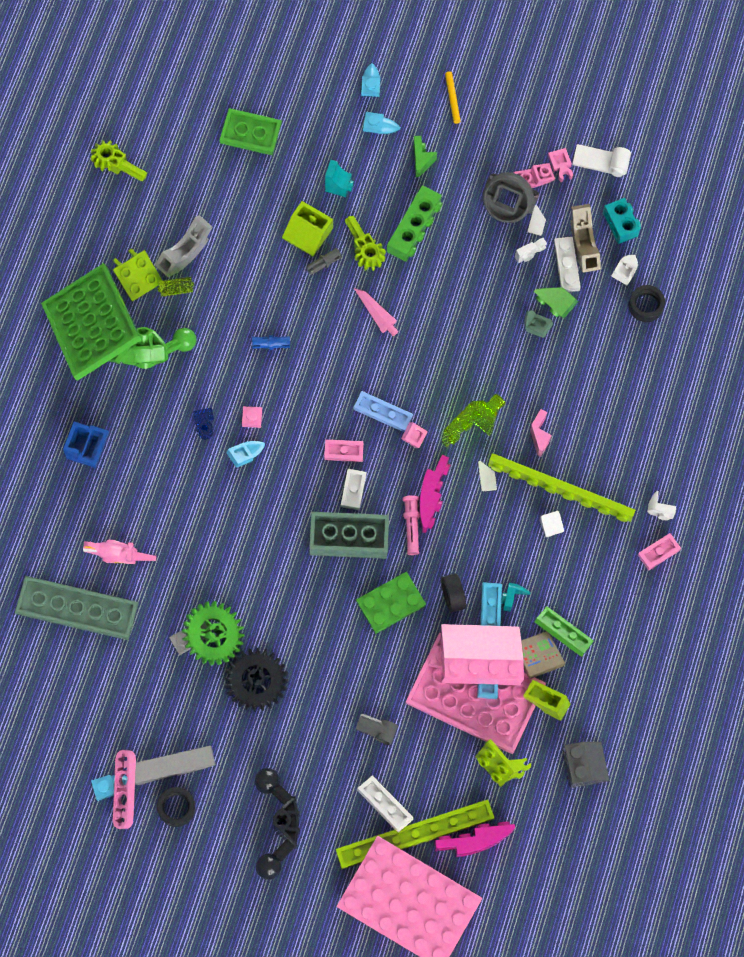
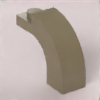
M590 204L571 207V231L579 266L583 273L601 270L600 252L597 249L593 236Z

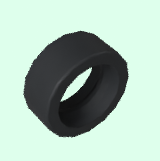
M642 285L632 292L628 303L629 311L638 321L652 322L661 316L665 306V297L657 287ZM647 294L653 296L658 302L657 309L652 313H645L639 310L636 306V300L640 295Z
M456 573L443 576L441 578V586L448 610L451 613L464 610L466 608V599L459 576Z
M171 787L159 796L157 811L165 824L172 827H181L188 824L195 814V801L186 789ZM175 795L182 796L188 803L187 813L179 819L169 817L164 808L168 798Z

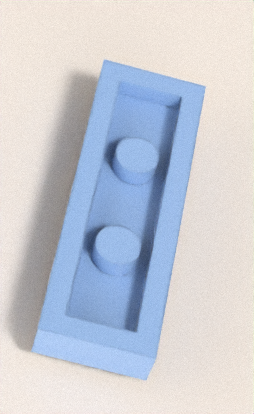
M361 391L354 405L355 411L402 432H405L413 418L412 413Z

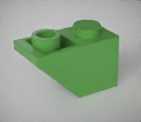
M563 287L542 288L534 291L537 294L536 299L542 305L547 303L551 307L549 311L556 317L560 315L565 318L579 302Z

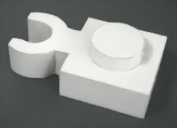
M541 238L535 243L531 242L517 249L515 259L518 263L531 260L536 252L546 249V241L544 238Z

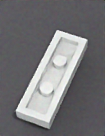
M573 237L555 238L554 246L560 286L568 292L580 291Z
M373 776L358 787V792L398 833L413 820L410 813Z

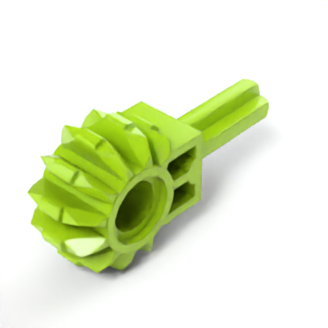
M102 140L101 145L96 143L95 149L91 150V161L94 162L96 168L100 167L102 172L105 168H108V171H112L117 175L120 171H123L139 181L145 180L147 173L129 163L126 159V154L119 150L117 144L112 145L111 140L107 144ZM105 154H109V155H110V156L107 157V158L102 157V156L105 155Z
M354 216L347 217L345 223L355 239V260L358 261V266L364 265L365 271L368 267H371L373 271L375 266L380 268L382 266L381 262L385 261L384 255L386 254L385 249H382V244H376V240L372 239L370 233L364 234ZM372 253L374 256L368 257L366 254Z

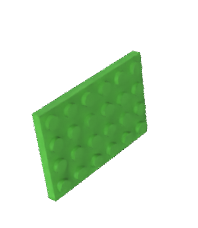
M104 263L41 303L71 373L77 381L142 340Z

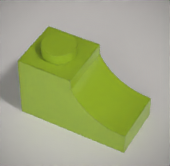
M532 680L523 695L524 699L539 707L544 713L560 721L571 705L566 695L535 680Z

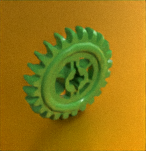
M207 601L204 604V608L202 604H198L197 610L195 608L191 609L192 615H186L189 622H183L187 629L182 630V633L186 634V637L182 638V640L188 641L185 648H191L189 654L195 653V660L202 658L203 664L208 660L211 666L214 665V661L217 665H221V659L227 663L229 662L228 657L234 658L233 652H240L237 646L243 645V642L238 639L245 636L239 633L244 627L237 626L241 619L234 620L237 612L229 614L231 607L223 610L224 603L217 607L216 601L211 604V607ZM209 620H216L218 623L211 624ZM205 622L207 627L200 629L201 625ZM200 636H202L206 640L205 644L201 640ZM224 638L225 640L221 645L220 639ZM215 642L217 647L212 648L207 645Z

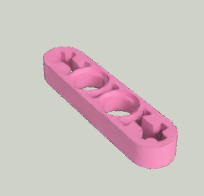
M130 750L119 751L115 759L113 824L117 829H129L133 824L136 756ZM124 774H126L128 778L127 783L125 785L122 782V777ZM124 794L127 798L125 805L121 802V797Z

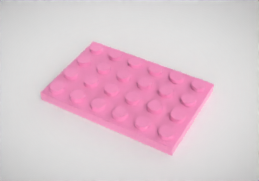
M439 633L406 700V704L485 742L491 739L498 748L513 754L536 706L524 699L523 695L532 680L546 685V683L535 677L529 679L527 674L524 673V680L520 685H498L497 699L477 698L478 684L441 683V669L429 666L434 647H441V633Z
M377 836L336 907L419 957H450L482 898Z

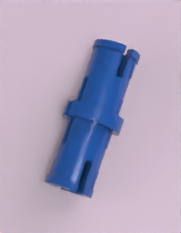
M269 335V337H252V349L269 348V350H273V348H290V336L273 337V335Z

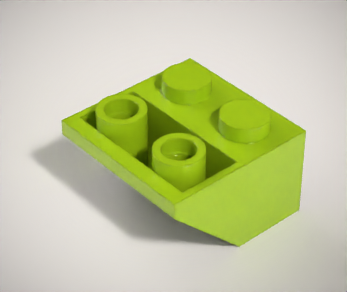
M301 201L292 214L282 239L314 257L332 231L333 219Z

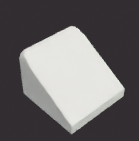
M559 511L540 517L539 521L545 537L564 532Z

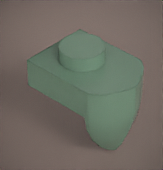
M533 310L527 311L524 318L526 332L542 338L546 336L553 325L551 319L537 315Z

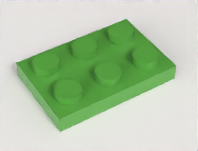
M229 108L219 140L220 144L273 156L282 120Z
M407 571L356 599L358 606L375 634L426 606L425 601Z

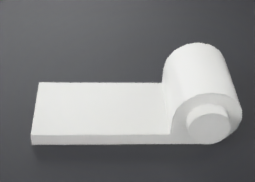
M577 144L572 165L622 177V175L627 174L631 152L622 147L614 148L613 152Z

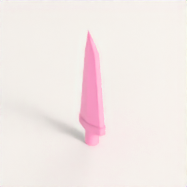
M354 288L380 328V331L384 333L388 330L392 336H395L398 330L393 325L397 320L367 292Z

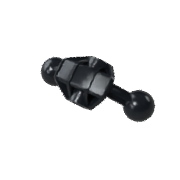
M264 768L255 776L256 788L264 794L272 793L283 804L273 816V826L275 832L285 841L273 854H264L256 862L258 875L263 879L271 880L280 874L282 869L281 862L293 849L298 848L300 811L297 808V798L295 796L292 797L280 785L278 773L271 768ZM279 821H281V822L286 821V825H284V824L279 825Z

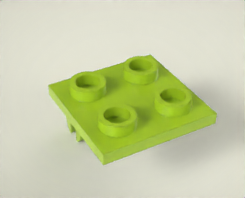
M131 248L128 252L132 255V258L123 264L116 258L113 259L116 268L112 270L133 302L160 285L159 282L163 280L146 251L143 250L137 254Z
M491 739L487 741L475 756L478 763L488 771L492 780L498 783L500 787L509 780L522 778L525 771L531 768V763L527 766L524 765L527 758L508 760Z

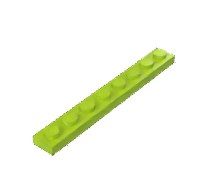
M492 453L488 466L496 472L503 471L514 479L527 481L531 486H541L549 493L555 494L556 492L567 500L580 502L584 507H593L602 514L614 515L622 522H631L636 511Z
M484 800L408 825L399 833L393 830L377 836L403 850L494 820L495 818L489 801ZM377 836L337 848L336 853L341 869L362 863Z

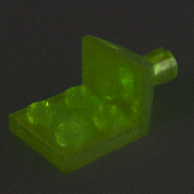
M494 394L488 402L483 400L472 401L443 430L442 444L446 447L451 443L454 445L460 439V434L464 430L467 432L474 423L490 436L493 432L497 412L505 405V401L497 394Z

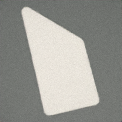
M535 205L528 232L541 236L546 219L537 205Z
M479 461L482 491L497 490L495 472Z

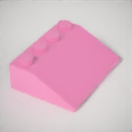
M441 624V683L520 685L524 680V665L519 627Z

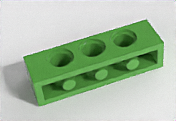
M423 185L421 186L387 244V252L405 262H407L409 257L414 256L417 249L415 246L418 242H422L426 234L424 232L426 227L430 228L434 221L433 215L435 212L438 213L443 205L441 194ZM421 208H428L429 210L422 211ZM417 222V223H419L420 225H419V226H413L412 223ZM409 237V238H411L412 240H411V241H404L403 238Z

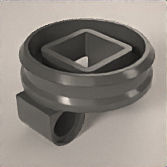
M511 172L490 174L483 190V203L487 212L494 219L504 223H514L523 219L528 213L532 214L540 194L532 189L527 180L518 174ZM503 188L519 195L515 208L497 201Z

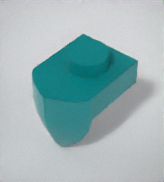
M509 582L507 593L503 592L501 604H504L503 611L511 612L515 594L530 595L531 592L518 584Z

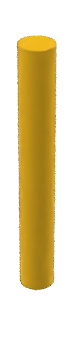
M446 72L445 78L453 122L457 124L461 120L452 72Z

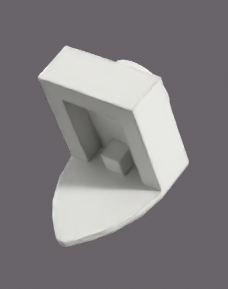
M624 256L611 276L628 285L638 267L636 256Z
M656 491L650 499L647 512L650 515L658 516L661 520L673 519L676 506L657 503L659 491Z

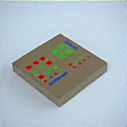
M547 631L521 640L524 670L529 679L565 665L560 652Z

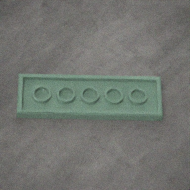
M25 576L15 614L129 641L139 602Z

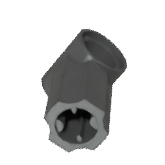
M361 714L356 727L357 731L375 737L377 741L386 745L392 744L398 729V725L393 722L381 721L365 714Z

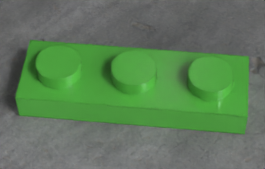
M547 606L535 620L537 625L581 657L594 642V640Z

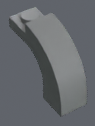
M200 215L196 216L183 238L172 248L163 251L155 266L167 277L181 271L204 248L209 240L207 236L213 227Z

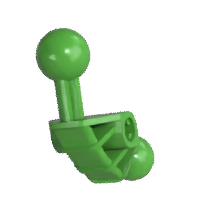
M147 327L137 328L142 340L130 347L121 362L142 369L151 368L154 365L166 362L168 354L176 350L182 352L192 350L197 342L196 335L189 328H180L174 333L173 339L165 344L154 330Z

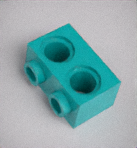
M625 198L604 206L603 215L618 244L638 237L641 224L637 218L635 219L633 208L630 203H627ZM615 211H621L623 214H617ZM628 226L631 230H625L623 227Z

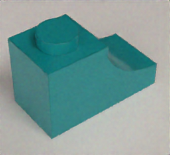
M330 160L325 175V192L347 197L348 191L351 192L354 185L352 174L344 171L337 161Z

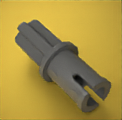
M335 248L325 255H320L319 259L307 265L308 273L312 275L323 268H329V265L342 258L341 253Z

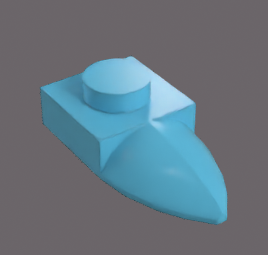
M371 63L362 76L361 96L379 97L380 75L377 68Z
M366 112L363 131L389 134L401 128L396 122L385 118L384 114Z
M259 441L244 442L229 448L227 455L237 468L252 462L253 458L262 452L265 443Z
M107 775L91 780L97 801L114 796L115 775ZM123 775L122 782L125 785L128 778Z

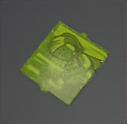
M191 277L158 282V292H160L161 297L193 292L194 282H192Z

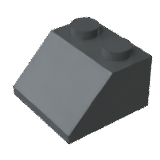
M579 742L564 745L562 751L570 788L610 781L601 742Z

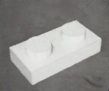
M347 470L341 507L360 510L367 472Z

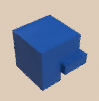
M73 422L63 448L66 459L96 468L109 431L92 425L89 428L87 425Z

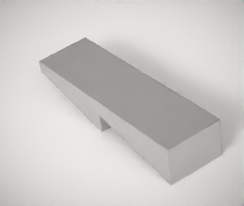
M212 746L137 762L135 784L142 785L170 776H180L215 766Z

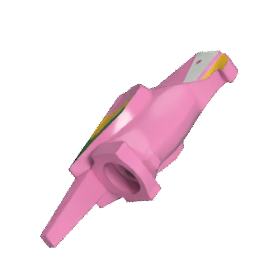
M107 540L101 543L84 541L83 551L100 556L103 562L135 564L136 561H156V556L137 552L138 549L134 548V544L130 542L125 544L116 540Z

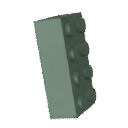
M311 512L310 555L387 559L389 515Z

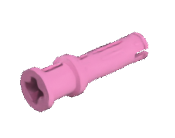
M405 496L402 499L405 502L403 517L406 520L407 555H418V519L420 517L418 501H420V497Z

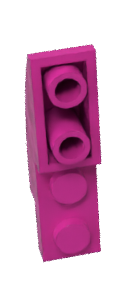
M444 455L441 456L435 471L427 469L423 480L419 503L420 524L423 533H426L428 528L432 529L436 518H433L435 511L439 512L443 501H440L441 494L437 492H440L443 481H441L442 476H447L451 466L448 464L449 457Z
M509 822L497 823L498 826L491 827L490 824H480L478 828L474 829L473 837H471V834H461L459 838L451 839V836H441L439 840H435V851L455 849L456 857L479 853L507 838L514 831L515 824L510 825Z

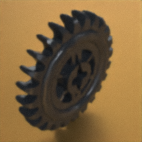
M249 648L248 655L241 651V659L234 656L236 663L229 662L232 669H225L226 673L230 676H225L224 680L230 683L225 684L224 687L231 689L227 692V695H234L232 702L239 700L238 707L245 704L246 711L251 706L254 712H256L257 707L264 711L265 705L271 709V702L278 704L277 697H284L281 691H287V687L283 684L288 683L289 680L283 677L287 676L288 672L282 671L285 668V664L278 665L281 661L280 657L274 660V652L267 656V649L260 654V650L257 648L255 654H253ZM251 667H257L256 669H252L251 671L249 670V668ZM266 669L270 675L265 676L263 670ZM247 671V680L242 681V676ZM258 672H259V679H260V680H257L256 683L254 684V683H253V678H255L256 675H258ZM271 679V683L268 689H266L264 686L265 680ZM244 684L250 686L249 692L243 687ZM262 688L264 692L256 694L258 689Z

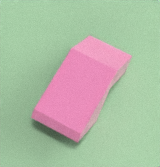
M540 409L530 429L537 455L540 457L547 448L552 436L540 429L547 416V412Z

